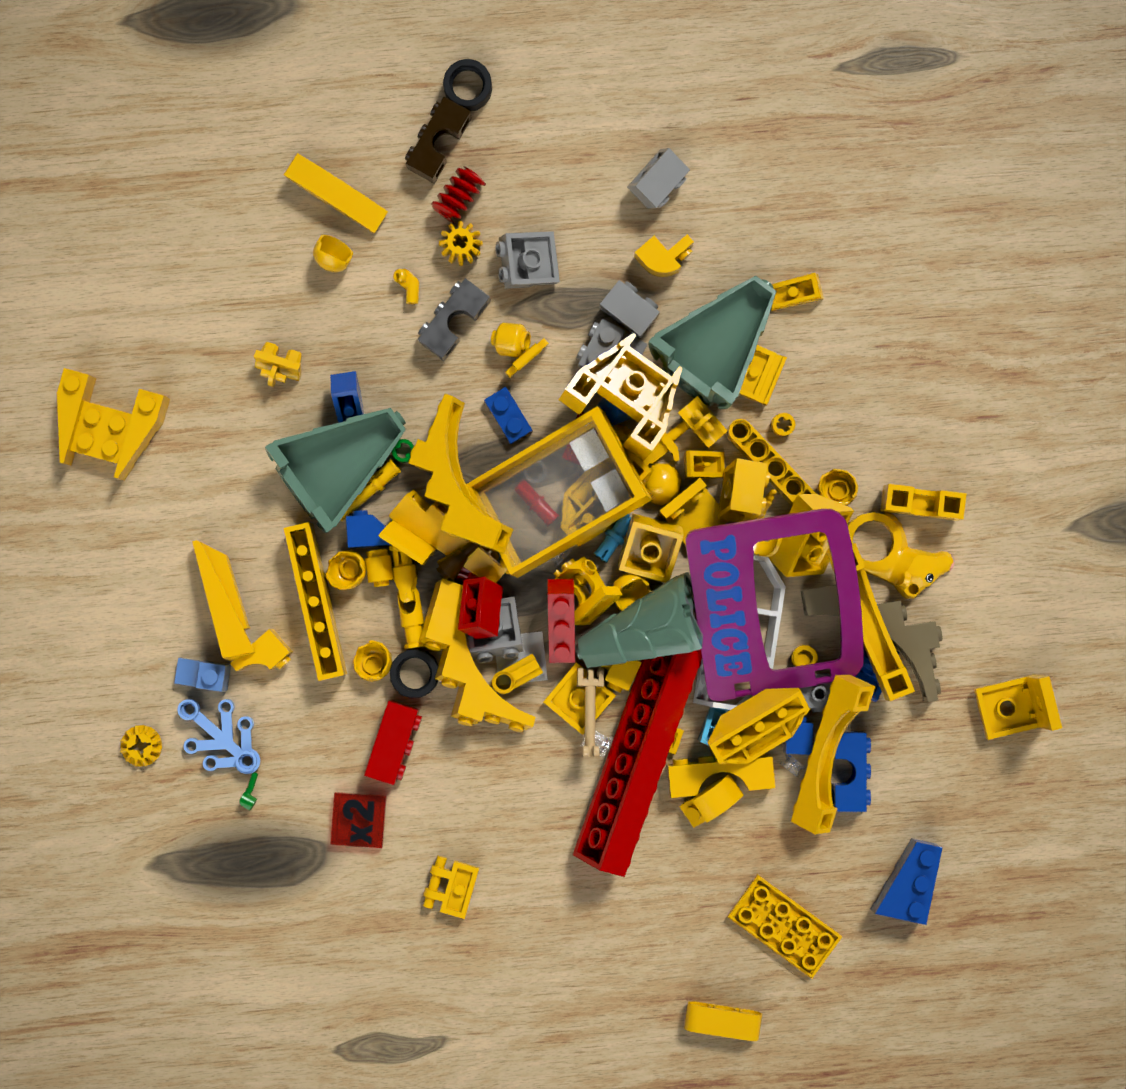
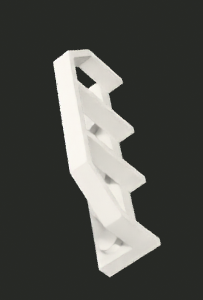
M754 555L753 560L760 563L774 587L771 610L757 608L758 614L770 616L765 642V654L769 667L773 669L786 586L768 557ZM701 660L693 703L731 710L753 697L751 695L745 696L736 705L711 700L707 693L703 661Z

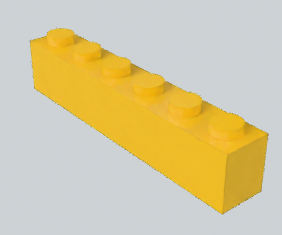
M307 522L285 527L284 533L318 681L346 675V665L314 525Z

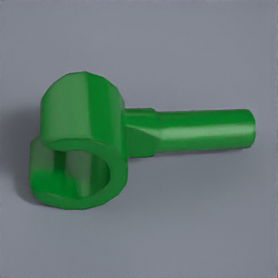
M254 772L251 774L246 791L239 800L240 805L248 810H251L257 801V798L251 795L258 774Z

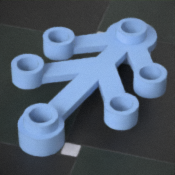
M186 699L178 705V714L182 719H193L214 738L212 740L187 739L183 745L187 753L194 754L204 750L226 749L234 756L218 758L215 755H209L205 757L203 767L207 771H213L217 768L236 767L243 774H251L259 768L261 762L260 755L252 749L251 730L254 727V721L251 717H241L237 722L238 729L241 731V747L233 741L232 712L235 710V704L232 700L225 699L218 704V710L221 713L222 730L200 712V705L197 701ZM224 702L230 704L231 709L229 712H225L222 709ZM189 704L194 707L192 714L186 712V706ZM244 719L250 722L248 729H244L241 725ZM190 741L196 743V749L194 751L188 748V743ZM245 756L252 758L251 765L244 764L243 759ZM209 758L215 760V767L210 768L207 765Z

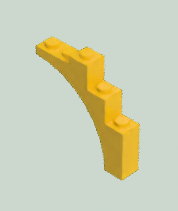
M444 394L442 401L438 405L433 425L429 428L427 441L417 439L416 445L410 454L409 464L433 473L427 483L424 496L449 506L448 511L443 516L440 530L504 554L513 529L496 521L472 497L463 479L458 459L457 440L459 422L465 403L454 396Z
M442 578L435 584L419 642L425 643V647L431 650L440 651L443 649L435 679L442 681L441 685L453 689H456L457 686L459 687L451 717L457 718V722L465 726H472L481 722L484 716V720L489 723L499 724L502 722L508 724L509 729L517 732H523L532 728L536 717L518 710L502 699L487 684L475 666L467 646L465 633L458 630L463 585Z

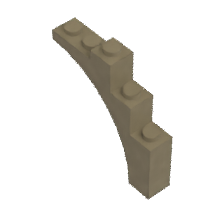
M836 585L800 590L805 616H840ZM901 601L877 604L893 644L908 661L918 680L923 701H939L938 694H941L939 680L935 679L933 669L937 668L935 655L930 653V649L940 647L939 642L943 640L941 627L936 626L934 621L905 626L904 621H907V610L905 605L901 606Z

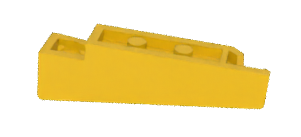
M415 490L407 493L389 514L392 520L446 556L458 549H462L470 542L440 530L443 516L448 511V507L438 502H434L430 506ZM481 545L468 557L469 559L463 566L478 577H486L495 583L505 574L501 564L497 561L499 558L498 553Z
M197 540L192 541L223 659L231 661L255 653L245 630L250 629L229 557Z

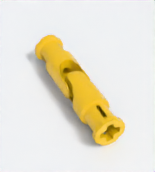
M389 546V551H392L395 566L392 570L394 582L398 588L397 599L401 627L405 630L407 642L404 645L405 649L426 646L425 643L419 642L424 618L420 594L416 588V567L412 564L411 557L394 546ZM415 601L414 611L412 613L407 612L403 602Z

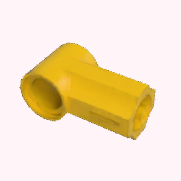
M532 653L497 672L492 679V686L496 692L506 694L543 674V671ZM504 674L511 678V686L508 689H501L497 686V678L500 675Z

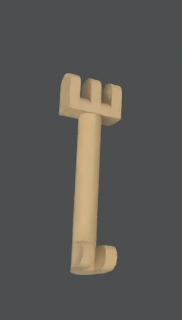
M577 668V686L585 687V746H583L582 757H599V746H595L596 687L604 686V668H598V679L594 678L593 668H588L587 678H583V668Z

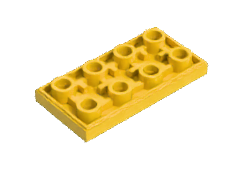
M758 874L727 915L729 919L811 979H813L842 938V935Z

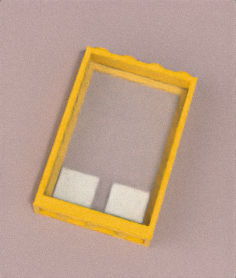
M599 406L466 484L472 497L486 513L496 521L513 529L505 553H500L503 559L500 561V564L506 574L517 578L652 500L605 411Z

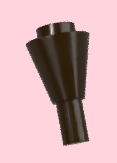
M468 542L462 549H458L438 560L439 567L436 568L437 571L446 580L449 578L455 580L469 559L468 557L480 545Z

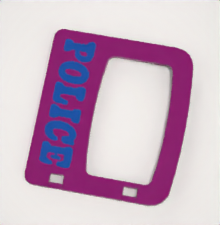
M817 509L699 528L687 533L685 543L696 620L703 634L701 654L706 689L711 700L724 701L749 695L755 696L765 689L817 686V684L832 682L835 675H852L855 677L860 672L864 663L860 591L847 522L839 512L833 509ZM823 532L826 534L830 548L838 594L841 632L840 656L833 661L773 670L769 667L765 654L757 611L753 567L754 546L760 541ZM830 669V676L815 677V671ZM749 682L750 689L735 691L734 684Z

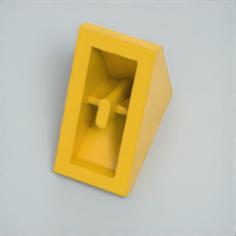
M686 451L684 453L685 480L723 478L725 469L724 452Z

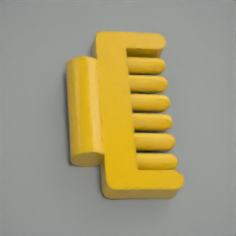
M543 338L537 344L532 345L512 363V366L505 374L509 379L512 378L517 371H520L549 343Z

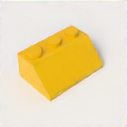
M818 494L797 495L789 514L817 509H833L844 517L848 525L854 510L851 507ZM816 532L785 537L782 539L777 553L769 557V559L786 577L824 574L830 562L827 553H830L826 534Z

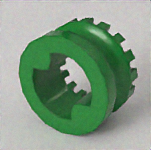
M400 439L393 448L392 455L397 461L406 463L409 462L411 453H407L406 458H400L397 455V449H400L402 444H408L412 451L414 445L407 439Z

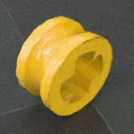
M788 413L777 414L771 421L773 432L779 436L791 434L796 425L793 416ZM781 417L783 420H789L790 426H787L789 429L786 432L783 429L777 428L776 423H780L778 419Z

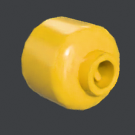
M501 323L497 330L492 332L491 344L495 346L496 352L501 356L520 357L530 348L531 335L522 324Z

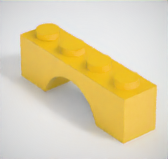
M766 753L748 764H719L717 760H714V756L698 757L699 762L688 763V758L673 759V764L667 765L671 798L697 796L702 783L709 776L720 772L737 775L743 780L749 791L775 788L773 757L766 755Z

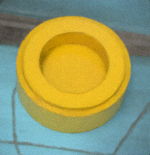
M808 645L796 647L791 654V662L794 667L815 664L818 661L817 652Z

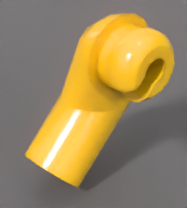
M397 269L393 274V279L406 290V304H418L419 280L409 270Z

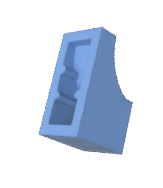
M178 658L174 684L220 692L227 691L231 665Z

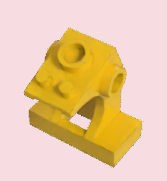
M585 556L577 561L572 558L561 566L562 572L557 570L553 573L556 577L555 579H574V593L579 601V605L574 611L575 625H590L622 596L618 586L604 585L597 572L596 565L591 560L586 559ZM587 583L590 584L592 589L591 595L586 587Z

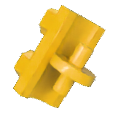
M269 342L264 344L261 351L256 350L254 354L255 368L261 370V376L268 378V386L274 387L277 381L285 383L287 378L296 381L300 380L302 359L300 352L291 349L288 350L285 358L277 356L279 347Z
M698 396L678 412V415L707 448L728 432Z

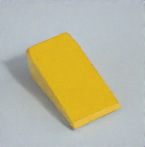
M811 273L772 284L776 294L771 311L824 299L818 274Z

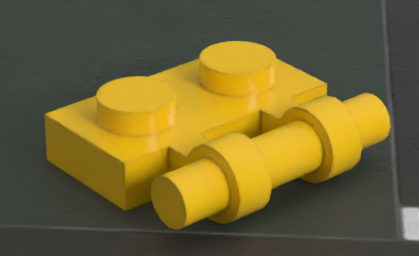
M437 855L435 865H432L430 869L432 875L429 885L425 887L423 896H425L423 906L433 909L435 900L442 902L441 913L465 919L480 867L455 860L452 870L444 868L447 858ZM442 877L449 879L445 893L438 890Z

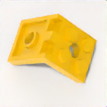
M1033 674L974 689L987 740L1036 728L1051 731L1062 729L1050 676ZM1004 701L1011 702L1013 706L1011 714L1007 716L1000 712V705Z

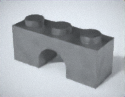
M466 278L462 283L458 281L449 292L452 296L446 303L442 301L434 311L435 318L431 323L426 322L418 332L420 335L418 341L443 361L446 360L460 342L458 337L449 330L450 320L455 315L465 314L476 321L491 302L490 296Z

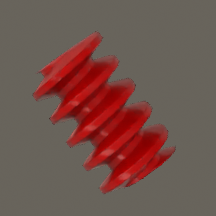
M463 166L464 169H456L458 177L452 176L449 179L453 186L445 185L443 187L446 194L439 193L437 195L440 202L433 201L431 203L437 213L453 224V217L462 218L458 212L459 209L468 210L464 201L474 202L470 193H480L476 185H486L480 176Z

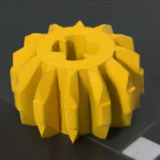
M462 221L458 222V229H455L453 224H449L448 227L451 233L447 231L441 232V235L447 240L439 241V246L445 248L441 252L442 256L450 255L448 261L451 264L458 258L459 266H463L464 258H467L470 264L473 263L471 254L480 256L481 253L476 247L483 246V241L476 240L481 235L480 232H472L473 225L471 223L465 229ZM458 239H461L463 242L468 241L465 242L464 248L461 249L460 246H454L457 245L456 241Z

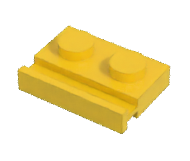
M757 345L739 395L767 406L787 357Z

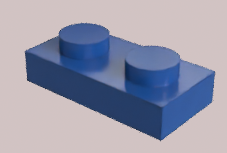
M507 387L484 399L510 444L533 432Z

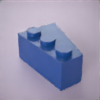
M911 838L895 865L893 873L888 881L885 882L883 890L870 910L878 915L927 925L943 847L935 843Z

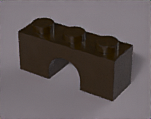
M443 97L440 103L436 102L430 112L431 120L428 125L424 124L421 127L417 136L419 138L418 143L415 147L411 146L405 156L408 170L433 184L436 183L447 163L446 156L434 149L435 141L442 135H451L460 140L472 119L471 111L446 97Z

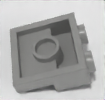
M554 231L505 233L499 237V241L495 245V252L497 257H501L502 267L499 268L498 277L501 283L504 282L505 289L529 288L532 285H551L560 282Z
M603 318L600 324L594 322L588 336L592 337L588 346L583 344L576 358L580 360L578 367L582 368L590 364L597 357L618 345L619 342L630 336V334ZM635 337L629 346L642 355L647 347V343Z
M515 596L502 598L497 637L475 639L468 635L469 649L473 660L477 659L479 663H487L492 661L494 656L503 655V658L511 659L517 657L518 652H524Z

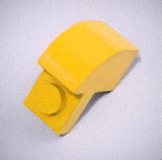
M687 234L672 248L667 250L654 235L635 251L634 258L648 273L657 277H669L680 271L681 265L677 260L679 259L682 262L693 252L691 248L694 241Z
M727 774L711 783L697 796L683 802L679 807L694 828L704 822L713 820L728 810L744 794L732 776Z

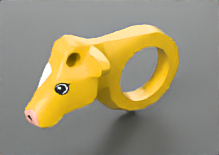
M875 512L861 514L848 522L847 526L852 544L855 531L865 522H879L888 529L891 534L892 544L886 557L875 562L867 561L863 558L862 560L867 574L889 582L905 599L917 597L922 590L930 586L944 573L951 571L954 566V558L948 552L930 553L908 547L901 522L890 512H884V514Z

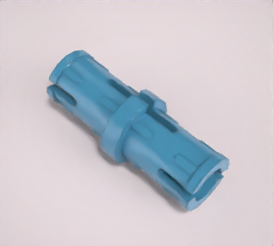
M629 514L617 520L612 529L606 531L605 534L607 536L593 553L595 556L600 557L602 561L607 563L618 545L624 543L623 538L627 533L631 520Z

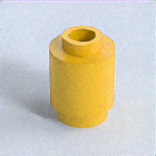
M387 549L368 551L367 558H365L368 583H374V587L389 586V580H394L391 555H388Z

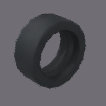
M472 59L458 60L450 65L445 72L443 86L446 98L469 111H476L485 106L491 97L492 82L490 73L483 64ZM463 71L475 72L483 82L482 92L472 100L461 99L453 91V81Z
M409 649L400 653L392 662L390 681L394 689L401 695L409 698H421L431 693L437 686L439 680L435 679L439 665L429 652L421 649ZM411 658L423 660L430 669L429 681L425 686L418 689L407 687L400 678L401 666Z

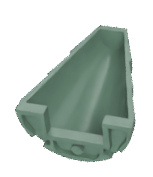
M754 276L718 295L716 300L690 312L688 316L657 332L649 340V350L654 360L660 359L663 363L662 370L670 376L680 366L682 372L678 386L693 398L698 396L704 404L710 407L713 403L719 404L717 406L719 409H728L739 396L759 337L763 335L776 290L767 280H761Z
M391 408L350 417L345 422L314 428L309 432L274 440L273 443L265 447L269 459L276 462V471L295 499L311 519H317V526L327 533L337 526L357 495L361 494L376 469L383 465L406 429L403 425L406 422L398 411L393 412Z
M689 572L673 577L649 594L637 599L618 614H612L580 637L578 644L575 645L578 658L584 660L587 668L689 653L702 649L703 634L693 615L695 606Z

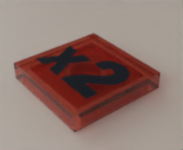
M335 792L330 845L383 848L387 796Z

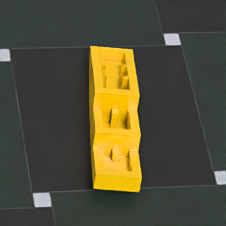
M298 153L283 174L323 203L330 205L349 219H353L372 233L376 232L388 213L387 210Z

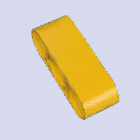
M689 1001L687 1003L684 1029L701 1034L758 1041L762 1013L749 1009Z

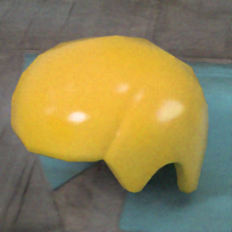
M321 235L313 249V257L317 264L324 270L335 273L345 270L353 256V251L345 243L330 235Z
M657 463L649 468L652 474L645 487L652 498L650 502L655 505H666L678 496L682 479L676 468L669 464Z
M832 469L820 477L818 491L819 495L847 506L857 497L858 484L855 477L848 471Z
M351 550L340 551L328 561V571L325 574L326 579L332 587L339 590L354 589L365 578L366 563L363 557Z
M632 573L621 575L613 584V586H618L622 593V596L615 601L621 611L637 599L652 592L646 577Z
M369 640L367 644L358 647L353 660L354 670L361 679L371 682L381 680L390 671L392 655L383 643Z

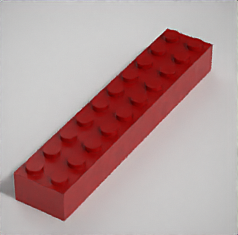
M701 649L689 653L641 660V665L637 671L573 852V856L599 871L621 877L626 875L627 869L631 864L635 846L640 838L641 829L648 816L653 795L657 790L659 778L666 765L670 747L674 742L675 733L683 716L688 696L692 691L694 679L701 666Z

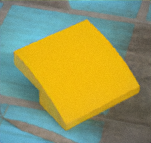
M394 520L378 535V537L421 565H425L430 556H433L437 550Z

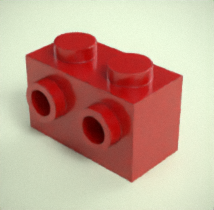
M486 577L463 580L458 630L475 639L497 637L503 587Z

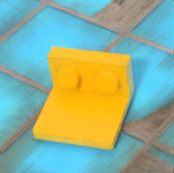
M701 478L659 511V514L667 523L683 528L684 537L682 542L685 546V537L691 530L724 525L728 522V520L717 519L719 504L705 488L707 485Z

